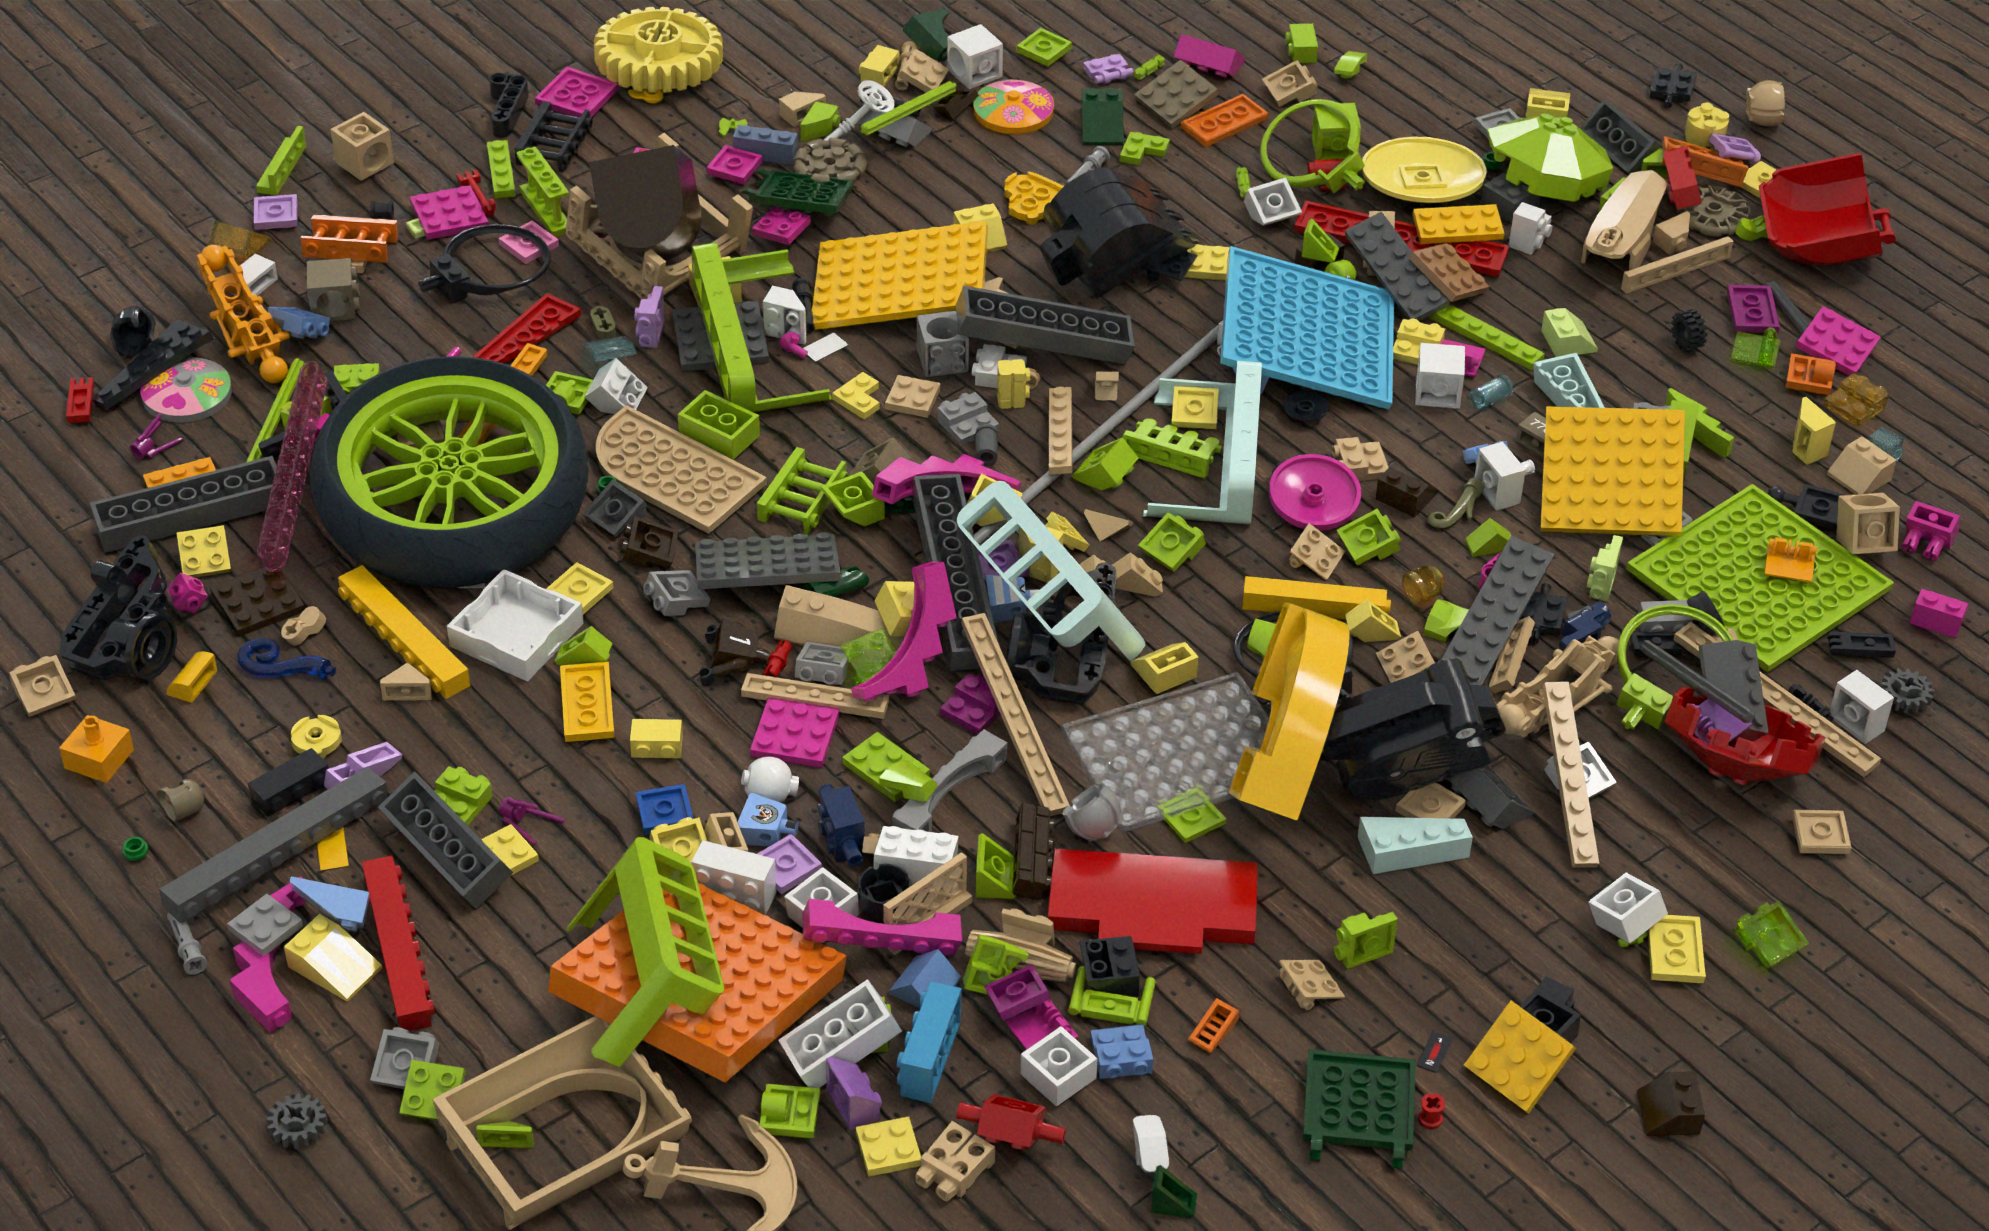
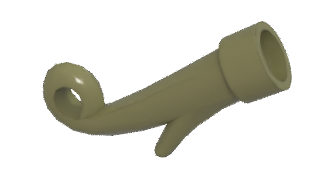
M1470 478L1464 485V491L1450 514L1446 516L1443 512H1432L1428 515V523L1437 529L1446 528L1454 524L1465 512L1467 519L1471 520L1475 500L1483 492L1484 484L1477 478Z

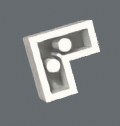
M1522 202L1513 213L1509 240L1510 247L1532 255L1537 248L1542 246L1544 238L1550 236L1553 227L1550 225L1552 216L1545 214L1546 210Z

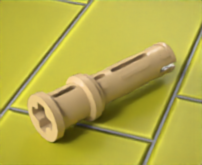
M907 41L902 46L903 53L899 57L901 64L899 73L914 49L920 51V48L913 41ZM898 76L895 86L899 90H906L908 88V81Z

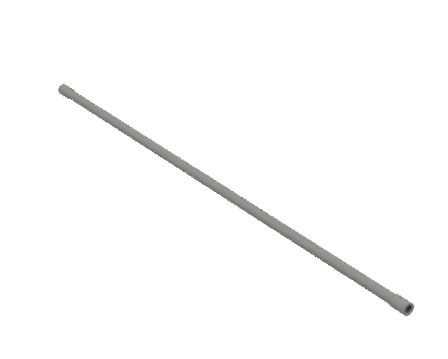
M1218 325L1072 450V465L1159 390L1160 378L1172 379L1212 345L1218 337ZM1048 470L1023 492L1021 499L1025 504H1028L1061 474L1050 475ZM1007 520L983 526L974 534L979 545L1005 524Z

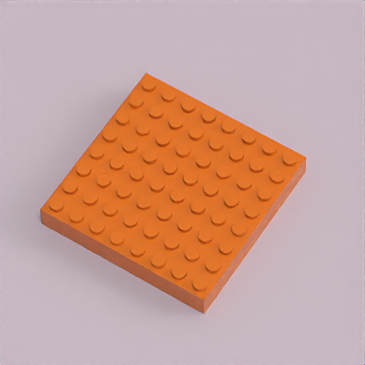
M698 883L724 984V991L705 1014H698L671 1003L642 1040L723 1082H727L843 981L847 955L820 942L805 940L802 933L791 927L785 926L746 905L728 898L726 895ZM662 889L665 904L680 911L677 896ZM624 910L550 967L549 993L610 1024L613 1023L641 987ZM669 920L673 936L688 942L685 927ZM677 951L680 967L696 974L692 958Z

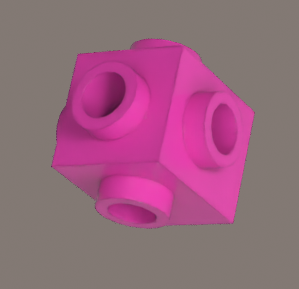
M181 572L166 589L173 601V606L182 612L188 611L195 614L208 597L203 588L204 585L199 579Z

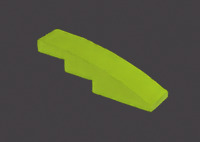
M1669 388L1665 405L1671 406L1672 400L1698 404L1693 436L1725 458L1728 457L1732 451L1734 437L1720 429L1721 422L1706 415L1707 408Z

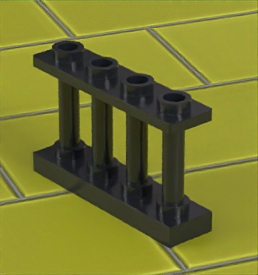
M543 101L514 147L516 164L524 166L517 157L518 151L544 145L561 149L559 153L539 150L544 159L558 161V171L563 172L566 166L570 165L574 153H577L581 141L585 140L587 131L592 128L593 118L590 117V110L585 109L581 117L554 113L551 102ZM556 121L572 124L575 127L574 129H568L549 124ZM550 133L568 138L566 141L542 137V135Z

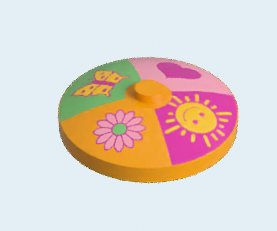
M1003 80L991 83L979 90V96L973 101V113L977 121L992 131L1004 134H1025L1039 130L1050 122L1054 114V101L1050 93L1035 83L1023 80Z

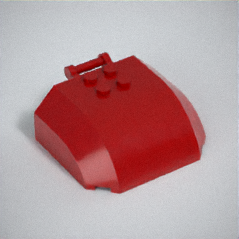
M1862 153L1776 169L1772 173V178L1767 183L1762 182L1758 186L1769 242L1779 253L1795 262L1812 266H1832L1880 257L1883 254L1881 242L1892 244L1896 240L1889 221L1891 217L1890 211L1886 208L1872 210ZM1875 220L1881 221L1883 232L1876 228Z

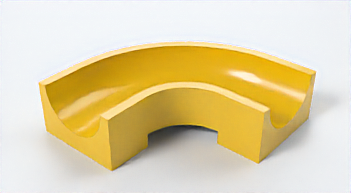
M1283 603L1251 693L1271 701L1270 717L1260 750L1245 745L1229 793L1237 799L1298 820L1330 728L1344 676L1349 648V627L1346 623L1291 603Z

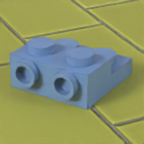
M268 307L267 313L270 312L271 317L276 318L275 322L284 324L283 330L291 332L293 337L304 338L306 336L317 338L318 335L326 336L329 332L330 318L296 307Z
M1143 1024L1091 1030L1090 1038L1094 1056L1097 1058V1069L1100 1079L1152 1073L1153 1056L1149 1039H1146Z

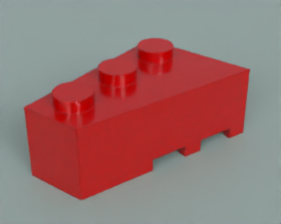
M1688 146L1663 151L1669 177L1665 178V181L1668 183L1667 191L1671 204L1675 203L1677 210L1702 204Z

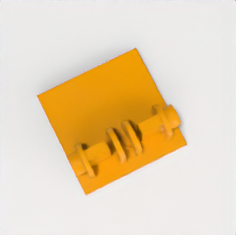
M1770 538L1765 575L1812 583L1817 546H1813V543L1801 542L1800 547H1798L1799 541L1797 540L1795 546H1791V539H1789L1788 545H1786L1787 539Z

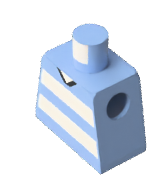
M986 575V591L994 623L1013 620L1015 611L1027 614L1025 603L1001 576ZM1017 577L1012 581L1027 601L1039 591V589L1025 590V582L1022 577Z

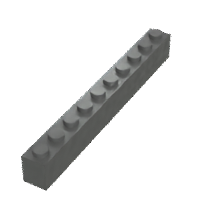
M367 766L161 887L159 890L162 907L179 923L194 917L207 907L217 903L274 867L279 866L336 830L341 829L343 826L381 805L388 798L387 782Z

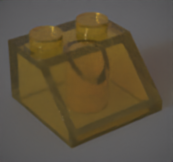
M214 221L208 245H218L220 247L226 245L228 250H233L234 258L246 261V257L250 258L254 254L259 255L269 244L271 237Z

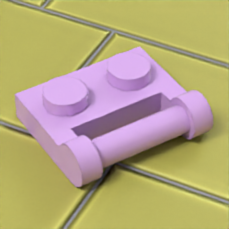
M1711 133L1709 142L1715 146V150L1719 151L1721 158L1728 159L1731 157L1749 160L1750 163L1754 164L1760 161V152L1746 139Z

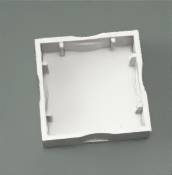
M503 569L483 589L480 596L467 605L447 625L449 646L528 682L559 650L560 646L584 624L582 603L555 591L541 588L532 581Z

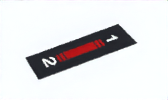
M1433 1031L1417 1066L1438 1072L1453 1038Z

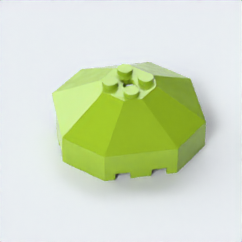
M1542 113L1541 116L1519 118L1487 129L1490 138L1489 145L1493 149L1495 160L1502 162L1507 156L1511 158L1505 177L1506 180L1517 186L1520 185L1521 181L1529 185L1528 192L1534 195L1575 202L1579 200L1581 194L1584 197L1594 195L1597 188L1601 192L1605 191L1613 171V166L1606 150L1580 128L1572 124L1573 120L1568 117L1556 118L1550 114Z

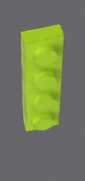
M496 140L487 142L494 197L516 196L508 141Z

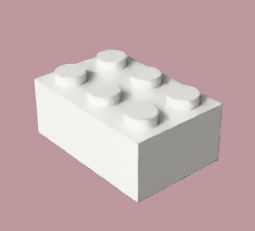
M883 826L874 853V869L877 870L879 864L899 866L908 873L912 884H915L957 856L958 836L948 833L925 832L920 829L910 830L896 826Z
M702 840L691 861L697 882L766 915L776 895L775 859Z

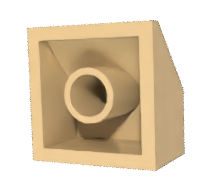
M1862 436L1845 447L1828 470L1827 475L1855 495L1870 494L1892 480L1897 460Z

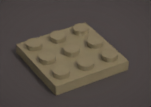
M1179 60L1134 95L1139 103L1170 128L1174 129L1181 121L1189 118L1218 96L1219 92L1215 86L1182 60Z

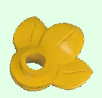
M643 89L642 91L628 90V94L632 98L642 99L650 104H656L663 99V91L660 89L656 93L648 92V89Z

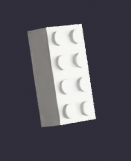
M867 979L780 1038L779 1042L806 1085L811 1088H820L827 1083L826 1058L835 1057L857 1063L901 1033L902 1030L878 992Z

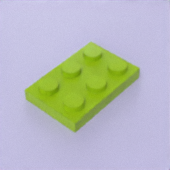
M879 732L873 734L842 757L843 765L894 802L903 797L902 790L882 787L879 782V777L891 765L900 760H908L926 775L930 776L929 768Z

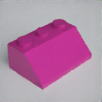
M1183 34L1180 36L1174 54L1175 59L1178 61L1182 60L1189 67L1190 65L1197 66V70L1205 73L1211 70L1215 72V75L1226 78L1227 75L1234 77L1245 61V58L1235 49Z

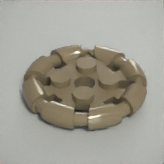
M839 138L810 141L804 144L803 148H799L793 157L792 164L795 173L812 175L811 179L817 182L830 181L829 177L849 179L855 182L857 177L859 178L863 175L867 166L866 155L862 149L856 144H849V141Z
M1699 186L1702 204L1679 210L1676 209L1677 215L1686 211L1690 213V230H1698L1700 234L1711 237H1720L1722 234L1727 236L1735 235V230L1740 220L1743 218L1751 220L1752 218L1751 208L1740 194L1729 192L1727 188L1719 186H1707L1706 188Z

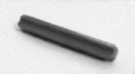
M1776 281L1768 282L1766 286H1771L1775 302L1801 334H1803L1810 325L1809 321Z

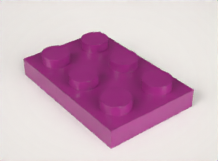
M1727 286L1726 292L1735 332L1779 333L1780 325L1771 286Z

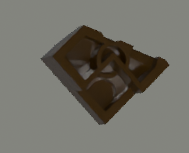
M955 83L956 91L938 100L934 105V109L940 115L948 119H954L979 96L976 89L963 90L960 83Z

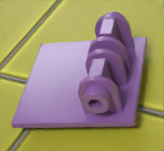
M1709 698L1699 706H1695L1701 710L1694 732L1700 740L1710 743L1711 740L1707 739L1709 730L1719 729L1731 734L1730 742L1752 725L1751 722H1742Z

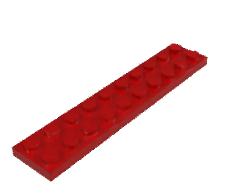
M1305 201L1301 209L1302 214L1298 216L1295 222L1294 232L1304 234L1309 220L1313 219L1325 233L1331 234L1340 242L1351 244L1345 236V230L1368 219L1369 214ZM1395 220V230L1412 252L1445 244H1420L1415 224ZM1487 240L1447 243L1455 248L1456 253L1466 260L1475 272L1496 277L1500 276L1510 245Z

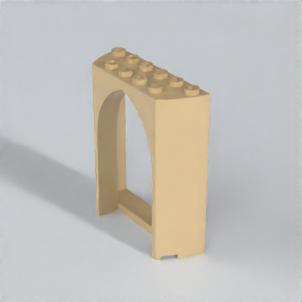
M596 1016L433 1099L439 1124L446 1130V1143L449 1149L452 1151L459 1148L503 1208L505 1226L508 1230L623 1170L622 1167L628 1155L638 1154L645 1158L656 1152L661 1141L675 1142L683 1138L688 1132L689 1124L692 1122L690 1113L686 1108L679 1106L673 1091L667 1090L664 1087L660 1075L657 1072H652L643 1054L639 1055L634 1049L621 1067L593 1056L591 1049L611 1025ZM575 1091H613L640 1102V1112L634 1127L617 1147L593 1162L521 1200L475 1139L477 1138V1125L510 1121L555 1097Z

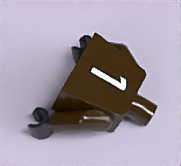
M725 618L722 619L718 628L716 625H709L705 638L707 643H714L711 666L714 669L711 670L710 667H702L700 669L701 684L703 686L711 685L714 682L713 676L721 677L735 672H749L754 661L765 665L769 657V651L757 647L759 635L747 629L741 623H734Z

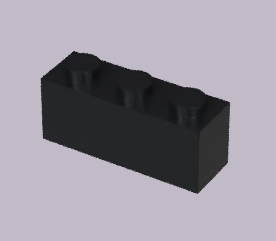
M310 748L249 782L248 787L251 801L269 817L323 787L326 770L329 769V766Z

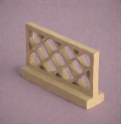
M961 852L885 903L884 924H915L933 918L935 912L956 914L971 904L972 895L966 891L967 856ZM889 949L894 955H896V954H898L900 951H902L901 949H900V950H891V949Z

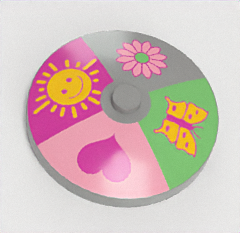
M183 358L142 386L140 393L143 406L151 415L156 417L158 414H161V420L184 423L207 418L221 410L231 397L232 385L228 372L218 363L202 358Z

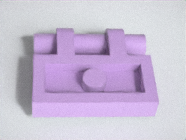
M1121 54L1093 59L1083 64V69L1091 80L1094 79L1095 84H1108L1112 80H1125L1127 77L1134 75L1133 69L1128 68V64Z

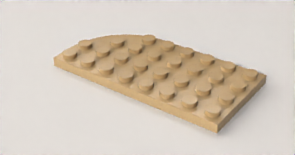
M627 405L604 424L597 436L596 458L605 476L615 477L617 483L638 497L708 534L767 484V477Z

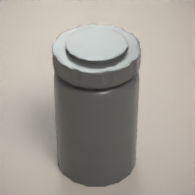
M981 424L975 431V458L983 461L984 466H990L998 459V430L994 425Z

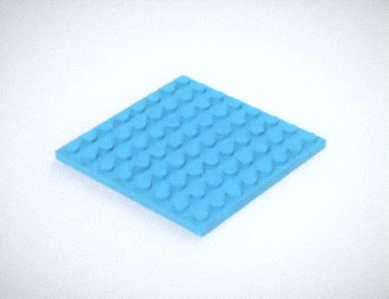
M1230 246L1227 258L1220 364L1237 368V361L1262 362L1261 375L1389 410L1392 405L1394 300L1387 290Z

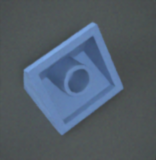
M937 949L915 956L891 987L889 994L921 1008L919 1005L921 994L923 991L928 990L930 982L956 987L961 980V976L940 950Z

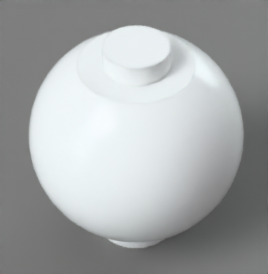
M762 757L752 762L748 770L743 771L741 784L745 785V791L748 796L750 793H755L782 803L788 795L796 796L799 777L792 776L789 766L782 760L775 757Z

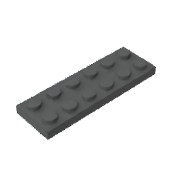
M1382 212L1345 230L1347 239L1408 320L1417 319L1421 321L1449 306V299L1408 258L1412 253L1411 249Z

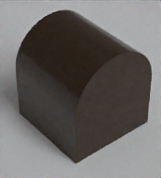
M671 145L589 162L599 220L604 230L612 239L640 257L644 258L645 252L652 249L664 260L679 256L693 244L701 226V208L692 159L677 147Z

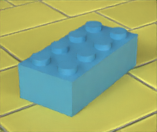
M930 982L928 990L922 992L919 1004L921 1007L920 1011H915L912 1020L913 1030L912 1032H907L904 1043L905 1051L900 1052L897 1059V1068H900L897 1077V1085H900V1096L931 1104L961 1024V988L936 982Z

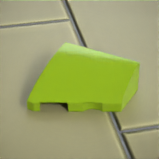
M979 934L963 977L964 988L987 994L984 986L1011 974L1012 969L1022 960L1024 962L1027 960L1028 952L1007 942Z

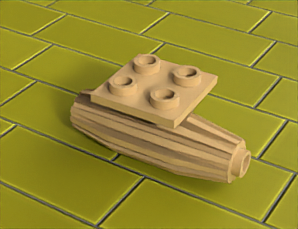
M1003 908L1002 922L1004 933L972 930L970 932L965 950V955L971 957L978 935L982 934L1007 942L1028 952L1027 960L1025 962L1022 960L1012 969V973L1032 964L1041 980L1066 982L1068 977L1073 978L1077 963L1073 962V956L1053 948L1055 944L1053 922L1044 916L1037 915L1034 917L1026 915L1018 909L1007 910Z

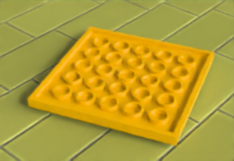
M1546 406L1541 532L1681 536L1685 410Z

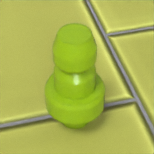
M1645 931L1631 943L1620 938L1618 944L1620 947H1627L1629 944L1632 945L1634 943L1639 945L1644 942L1643 938L1648 936L1647 932Z

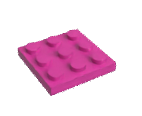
M566 67L535 97V105L541 106L543 101H549L552 103L553 111L574 117H581L584 110L589 109L590 117H592L619 90V84Z
M471 185L410 197V205L419 219L421 228L424 229L427 240L456 235L470 228L489 225V221Z
M1823 306L1799 338L1795 347L1815 358L1835 361V369L1854 378L1881 337Z
M768 698L750 748V757H775L783 762L823 768L840 716L839 709Z

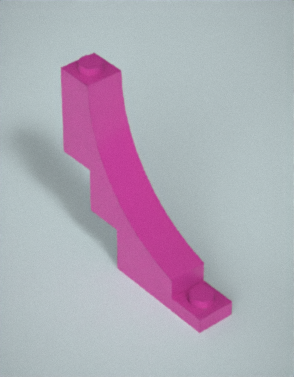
M290 883L270 895L295 915V908L306 902L304 898L291 889ZM241 942L233 947L236 964L243 971L230 979L232 994L271 1033L292 1019L289 1001L281 994L273 979L274 958L279 945L263 957L245 942Z

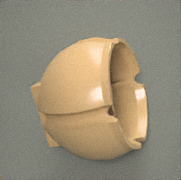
M1765 80L1757 83L1752 88H1747L1746 113L1749 120L1765 127L1782 124L1784 113L1781 110L1785 109L1782 82Z

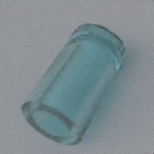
M1500 375L1472 389L1470 397L1478 409H1483L1510 396L1513 392V385L1507 376Z

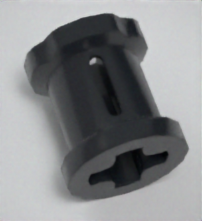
M371 201V219L389 218V220H393V201H389V203Z

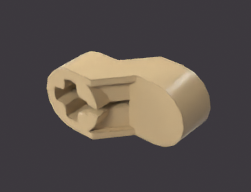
M308 607L299 617L287 620L281 630L282 637L290 645H299L305 641L308 635L320 632L326 623V617L317 607Z

